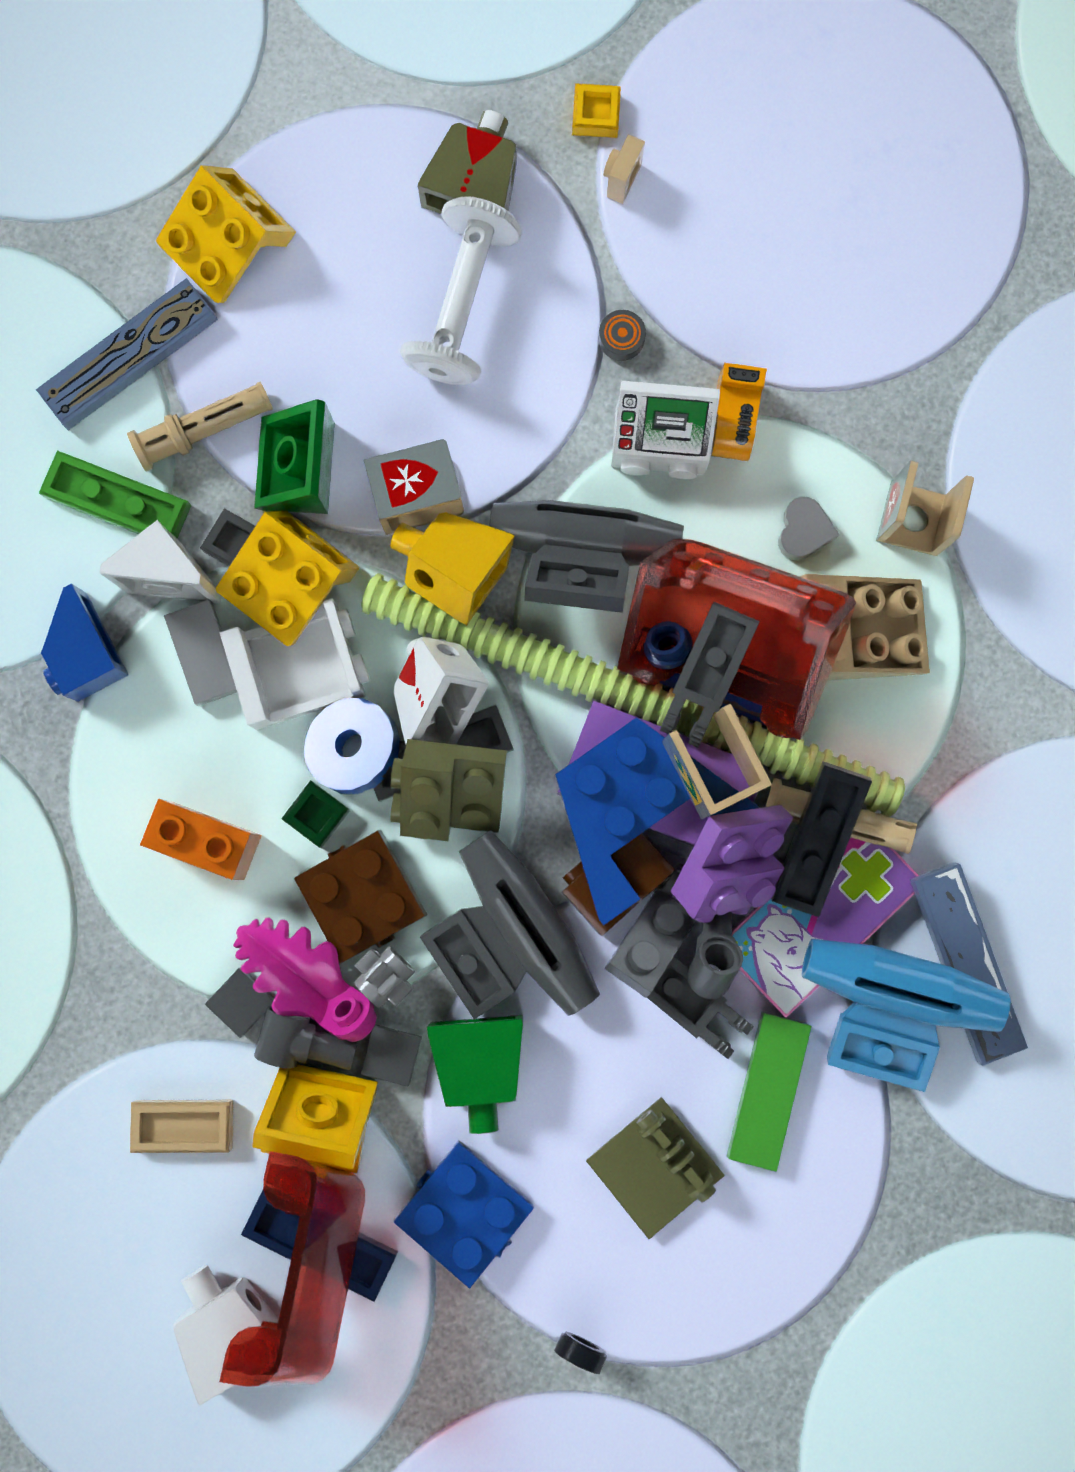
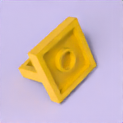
M300 1064L295 1068H279L254 1130L252 1147L261 1149L260 1152L357 1173L362 1159L367 1122L375 1100L378 1082Z

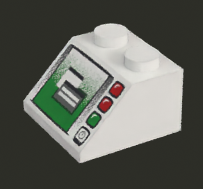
M621 380L615 414L611 467H620L621 472L629 475H646L649 473V470L666 471L670 477L676 479H694L697 477V474L704 475L710 462L720 389Z

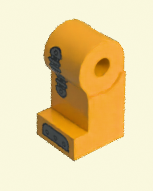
M724 362L717 389H720V397L711 456L749 461L754 444L760 399L765 384L767 368Z

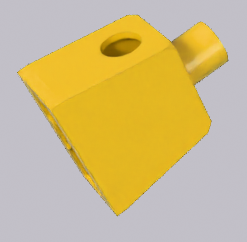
M444 512L436 516L425 532L404 522L400 523L392 536L390 548L408 556L405 575L407 587L459 622L467 625L507 570L515 536L508 532Z

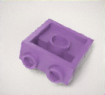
M782 805L709 816L671 893L693 919L703 923L711 922L716 914L724 915L732 912L737 915H744L749 911L750 907L764 905L773 897L776 891L775 885L785 869L773 854L782 846L784 834L793 817Z

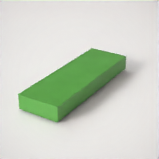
M58 450L39 491V494L46 499L136 534L141 533L158 520L177 539L192 506L187 500Z
M761 1012L726 1155L728 1159L777 1172L812 1026L810 1024Z

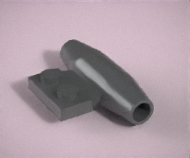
M556 500L494 503L489 524L490 527L515 536L512 548L532 553L525 583L524 601L623 613L629 566L679 564L684 525L630 509Z
M492 830L461 849L459 854L483 906L459 909L423 933L420 939L473 1019L475 1020L514 994L526 972L567 1016L577 1013L592 1003L600 995V992L579 945L533 874Z

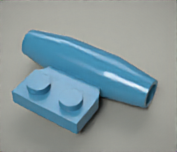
M811 939L805 953L802 966L803 978L854 1001L843 1013H840L827 1054V1062L830 1066L925 1092L940 1049L936 1025L1001 1032L1009 1016L1011 1003L1009 993L950 966L874 945Z

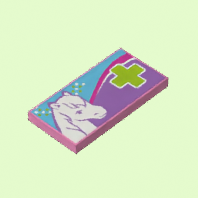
M850 837L819 917L772 902V899H770L764 905L755 907L732 929V936L743 954L740 971L777 1011L787 1018L820 986L802 977L803 961L810 940L820 939L863 944L915 894L910 879L919 875L894 849Z

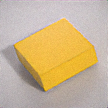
M575 83L572 135L618 138L621 86Z

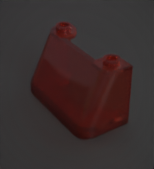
M691 539L671 540L641 561L617 670L632 675L634 680L646 685H656L660 681L671 678L675 673L681 674L685 663L674 669H659L649 663L644 653V642L649 630L661 622H675L689 631L694 645L713 602L719 603L760 621L728 693L762 705L760 719L772 734L782 738L793 737L801 740L809 729L850 625L856 605L854 598L835 588ZM674 645L668 646V647H666L663 651H665V650H670V649L674 648L675 646H674Z
M269 1151L263 1180L265 1196L274 1208L284 1211L285 1214L300 1216L278 1322L263 1320L261 1326L247 1327L239 1331L231 1339L225 1353L219 1382L246 1387L314 1385L322 1381L330 1373L334 1363L365 1204V1188L362 1181L349 1171L298 1156Z

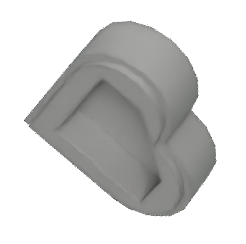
M801 496L790 502L784 512L783 521L786 527L779 536L778 546L786 558L802 560L835 540L840 534L815 499Z

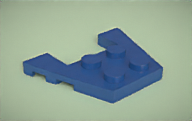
M638 717L555 774L595 910L603 926L640 900L612 860L611 855L691 799L662 741L665 737ZM691 757L714 804L739 793V791ZM745 798L710 816L760 807L750 799Z

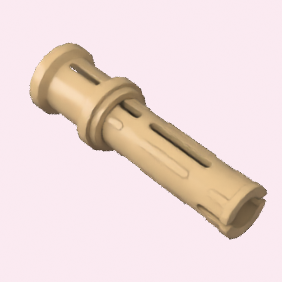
M260 381L256 385L224 399L217 400L180 418L177 414L164 416V422L139 433L132 430L127 432V436L140 464L147 472L153 469V463L178 452L184 456L190 453L189 450L193 449V443L229 429L268 410L271 411L273 407Z
M774 778L766 807L782 805L793 817L791 823L799 824L810 792L782 785L781 779ZM861 809L851 838L909 854L914 842L917 823L898 820Z

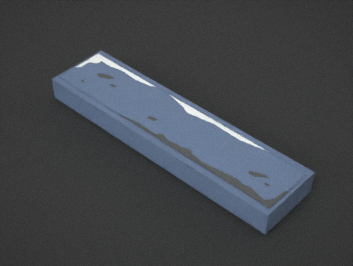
M954 862L910 879L940 964L953 967L1007 992L961 864ZM1010 1003L1007 1022L1001 1032L965 1029L975 1059L982 1066L1028 1048L1012 1003Z

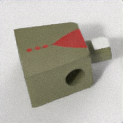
M492 110L483 111L477 128L461 123L451 125L418 182L417 187L422 208L441 214L444 204L458 197H476L493 202L509 211L517 166L516 144L513 141L503 138L508 126V120L502 114Z

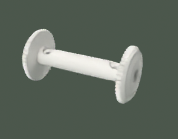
M476 197L455 198L446 202L442 209L441 215L445 223L448 224L447 226L455 230L454 232H458L459 235H463L432 342L411 340L404 342L400 348V355L409 368L432 380L452 385L470 384L478 380L481 375V368L478 363L464 355V353H460L459 349L489 248L492 245L495 247L513 246L520 241L522 235L520 224L508 210L493 202ZM445 342H450L449 345L443 346Z

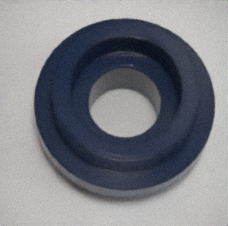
M671 621L661 622L649 630L644 642V653L649 663L654 667L674 669L687 661L694 646L689 631L679 624ZM671 645H674V646H675L674 648H672V649H670V650H665V651H663V650H664L666 647H668V646H671Z

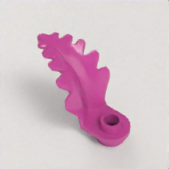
M270 917L265 918L261 925L258 919H254L249 925L238 927L236 931L238 938L233 946L240 949L236 952L235 958L239 960L249 959L241 965L242 972L246 974L261 972L253 983V989L256 992L277 991L272 1002V1009L277 1015L310 1017L336 1038L350 1042L362 1040L372 1031L377 1019L374 1005L360 991L343 980L335 945L325 941L315 949H311V931L307 927L299 928L289 938V923L285 919L280 920L275 929L274 922Z

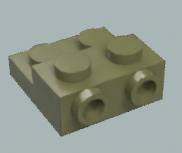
M407 739L403 759H394L391 774V788L401 789V793H394L390 817L391 822L400 823V836L449 841L451 827L486 832L492 830L495 833H499L507 750Z

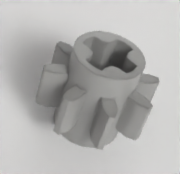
M390 946L381 954L375 948L370 949L354 965L362 973L354 981L355 986L378 1008H381L387 1000L396 1007L414 989L407 980L415 973V970Z

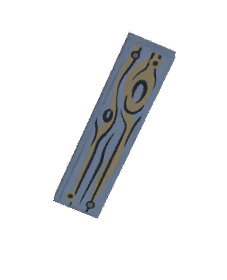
M186 278L35 390L61 424L69 431L218 319Z

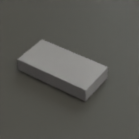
M208 599L164 615L194 704L199 707L237 693L219 633L222 632V628L213 603Z

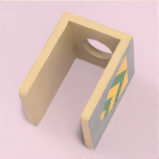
M731 704L722 707L714 715V718L749 788L714 804L678 731L675 730L669 733L662 741L701 820L772 785Z

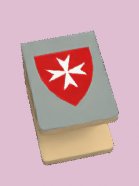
M440 439L363 460L379 521L386 535L394 533L402 522L415 528L432 523L439 513L447 512L456 516L464 513L461 492L446 440Z
M909 461L890 483L876 541L938 556L961 536L974 477L966 475L944 495L913 487L918 462ZM909 506H917L925 511L927 525L923 530L913 532L904 527L903 523Z

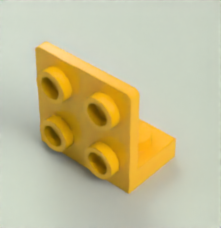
M201 165L159 233L156 242L215 303H225L259 249L265 246L287 247L296 231L233 168Z
M288 511L264 512L216 586V592L285 646H292L305 630L331 589L335 585L351 582L360 567Z

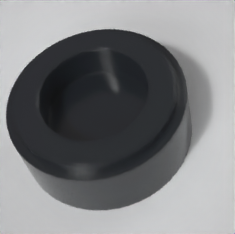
M567 1331L561 1333L554 1349L555 1353L566 1361L594 1374H600L607 1358L606 1352L601 1347Z

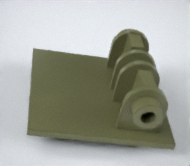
M662 1097L586 1159L588 1165L648 1240L698 1199L702 1203L708 1200L716 1192V1188L713 1185L725 1176Z

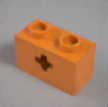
M158 799L140 846L231 880H245L262 835L178 803Z

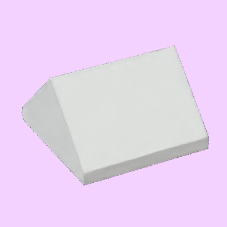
M158 520L100 563L99 574L126 593L194 601L209 599L212 603H221L222 596L216 592V586L183 544Z

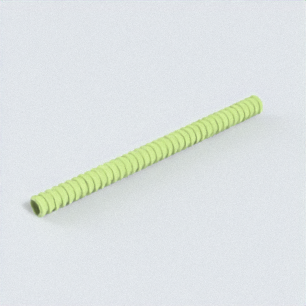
M377 573L370 579L362 598L361 607L364 614L369 615L371 612H375L377 619L384 620L385 617L390 618V623L395 626L403 623L405 630L418 629V635L424 637L428 633L434 639L458 643L464 646L467 651L468 649L474 651L473 655L476 658H480L482 655L487 656V660L491 664H494L497 660L502 662L501 666L504 669H508L510 666L515 667V672L519 675H522L525 671L530 673L529 678L532 680H536L537 677L543 678V683L547 686H550L551 682L558 684L557 689L560 691H564L566 687L572 690L571 695L575 697L581 693L586 695L585 700L588 702H592L594 698L604 705L609 704L617 710L621 711L622 709L630 715H637L642 717L643 720L648 722L650 720L659 726H662L675 697V694L672 693L674 688H671L668 692L662 689L663 684L657 682L655 686L648 684L649 679L646 677H642L641 681L634 678L635 673L629 671L627 675L620 673L621 668L618 666H614L613 670L606 667L607 662L601 660L597 664L592 662V656L586 655L585 659L578 656L579 651L573 649L571 653L564 651L565 646L558 644L557 648L550 645L551 640L545 638L543 642L536 640L537 635L533 633L525 636L522 634L523 629L517 627L515 631L508 629V623L503 622L501 625L495 624V618L490 616L487 620L482 619L480 612H476L470 622L465 625L419 594L413 592L406 584L400 587L398 586V581L393 578L388 582L385 581L384 575ZM686 699L680 713L681 718L675 730L689 737L690 731L694 723L699 720L704 707ZM714 712L701 742L711 744L713 747L721 748L732 754L715 721L714 715L716 712ZM742 715L739 718L762 766H767L769 773L782 772V778L788 780L791 776L795 777L797 784L804 785L807 782L810 783V789H812L821 763L824 761L871 778L872 783L863 804L867 806L868 811L876 812L879 810L881 814L891 817L899 808L905 792L903 778L896 777L894 780L890 779V774L886 771L877 774L873 766L869 765L866 769L862 768L860 761L854 760L852 763H849L845 755L841 754L836 758L833 756L832 750L825 749L824 752H821L817 744L812 743L808 747L804 745V739L797 738L793 741L790 739L789 733L784 732L780 736L776 734V729L773 727L765 730L761 728L762 723L755 721L752 725L747 723V717Z

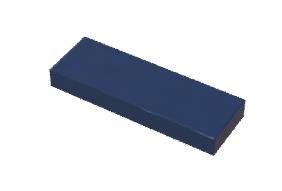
M267 1185L263 1188L241 1233L243 1237L375 1302L398 1253L397 1250Z

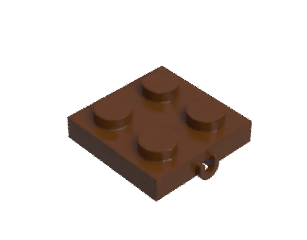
M377 830L347 848L345 845H342L336 851L328 853V859L294 877L327 941L337 948L340 964L375 944L380 948L396 939L395 933L428 915L382 830Z

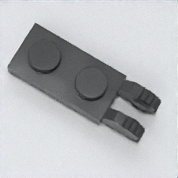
M713 602L672 692L675 694V697L660 731L669 734L672 730L676 729L681 718V710L687 699L704 707L699 720L694 723L689 734L690 740L688 744L699 747L714 712L717 713L723 704L760 621Z
M680 862L668 876L662 887L652 894L604 968L645 998L651 994L696 922L680 903L670 897L672 895L671 890L684 866Z
M673 957L655 988L646 998L696 1039L700 1036L725 1058L729 1059L734 1053L731 1044L720 1035H715L706 1026L717 1012L728 1019V1023L740 1033L744 1032L748 1035L754 1026L725 1003L727 1001L725 997L706 999L697 995L687 981L689 968L676 957Z

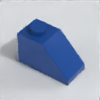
M72 583L63 587L41 651L48 668L43 670V674L55 694L60 695L62 693L63 696L79 702L129 674L88 594Z

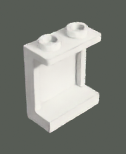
M333 599L323 601L324 607L317 610L296 643L292 646H285L262 627L245 632L239 627L219 632L248 726L259 730L323 710L328 705L344 698H361L366 696L362 683L368 682L370 679L362 654L353 656L348 638L356 636L347 608L339 610L338 605Z

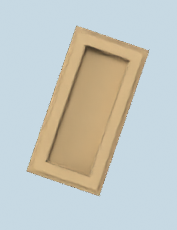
M233 1099L134 1100L131 1102L130 1153H229L233 1149Z

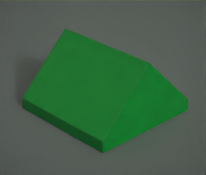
M315 399L261 417L254 509L328 514L335 422L325 401Z

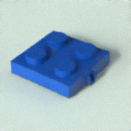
M457 1141L432 1172L428 1169L416 1184L419 1189L394 1218L393 1222L470 1289L496 1256L500 1258L503 1250L512 1243L510 1238L532 1212L534 1206L460 1141Z

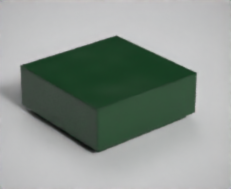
M310 780L281 819L317 847L322 848L350 812V809Z

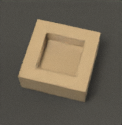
M628 134L621 150L613 148L603 171V176L608 178V198L624 204L641 168L645 141Z

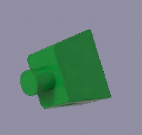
M523 1014L476 1018L475 1020L430 1022L427 1026L428 1038L445 1106H467L469 1133L485 1134L498 1131L497 1103L516 1101Z

